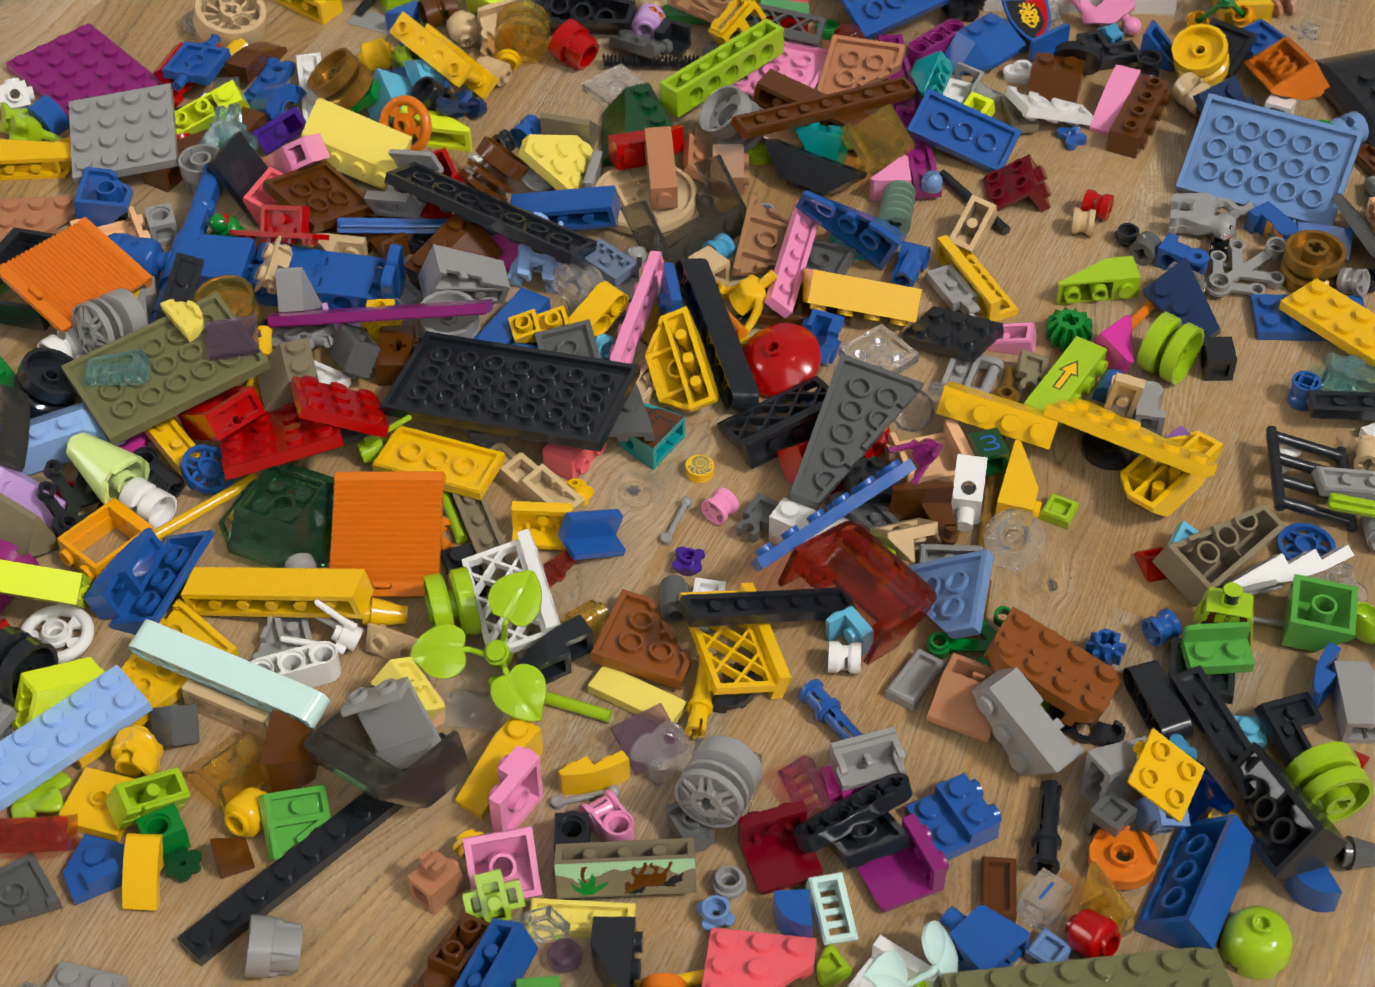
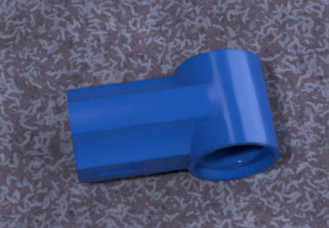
M903 241L898 255V262L891 274V283L913 288L920 271H925L927 268L931 248Z

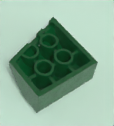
M650 83L624 88L602 113L601 151H603V167L613 165L609 161L608 135L641 131L644 128L673 126Z

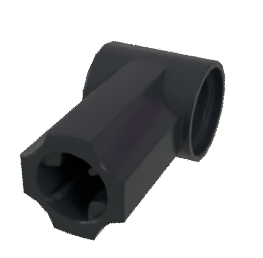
M140 447L132 452L141 456L149 463L150 472L147 481L156 485V488H161L175 496V498L180 496L182 489L185 487L184 480L158 459V453L155 449Z

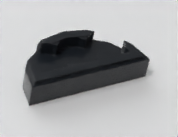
M737 662L732 667L739 672L745 669L743 665ZM750 670L746 676L756 681L755 673ZM727 676L723 683H734L735 680ZM755 693L715 695L711 702L713 704V712L727 713V710L738 707L745 708L753 700Z

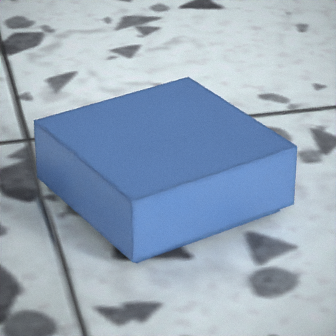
M1043 928L1025 951L1024 959L1032 964L1066 961L1072 955L1073 948L1067 941Z

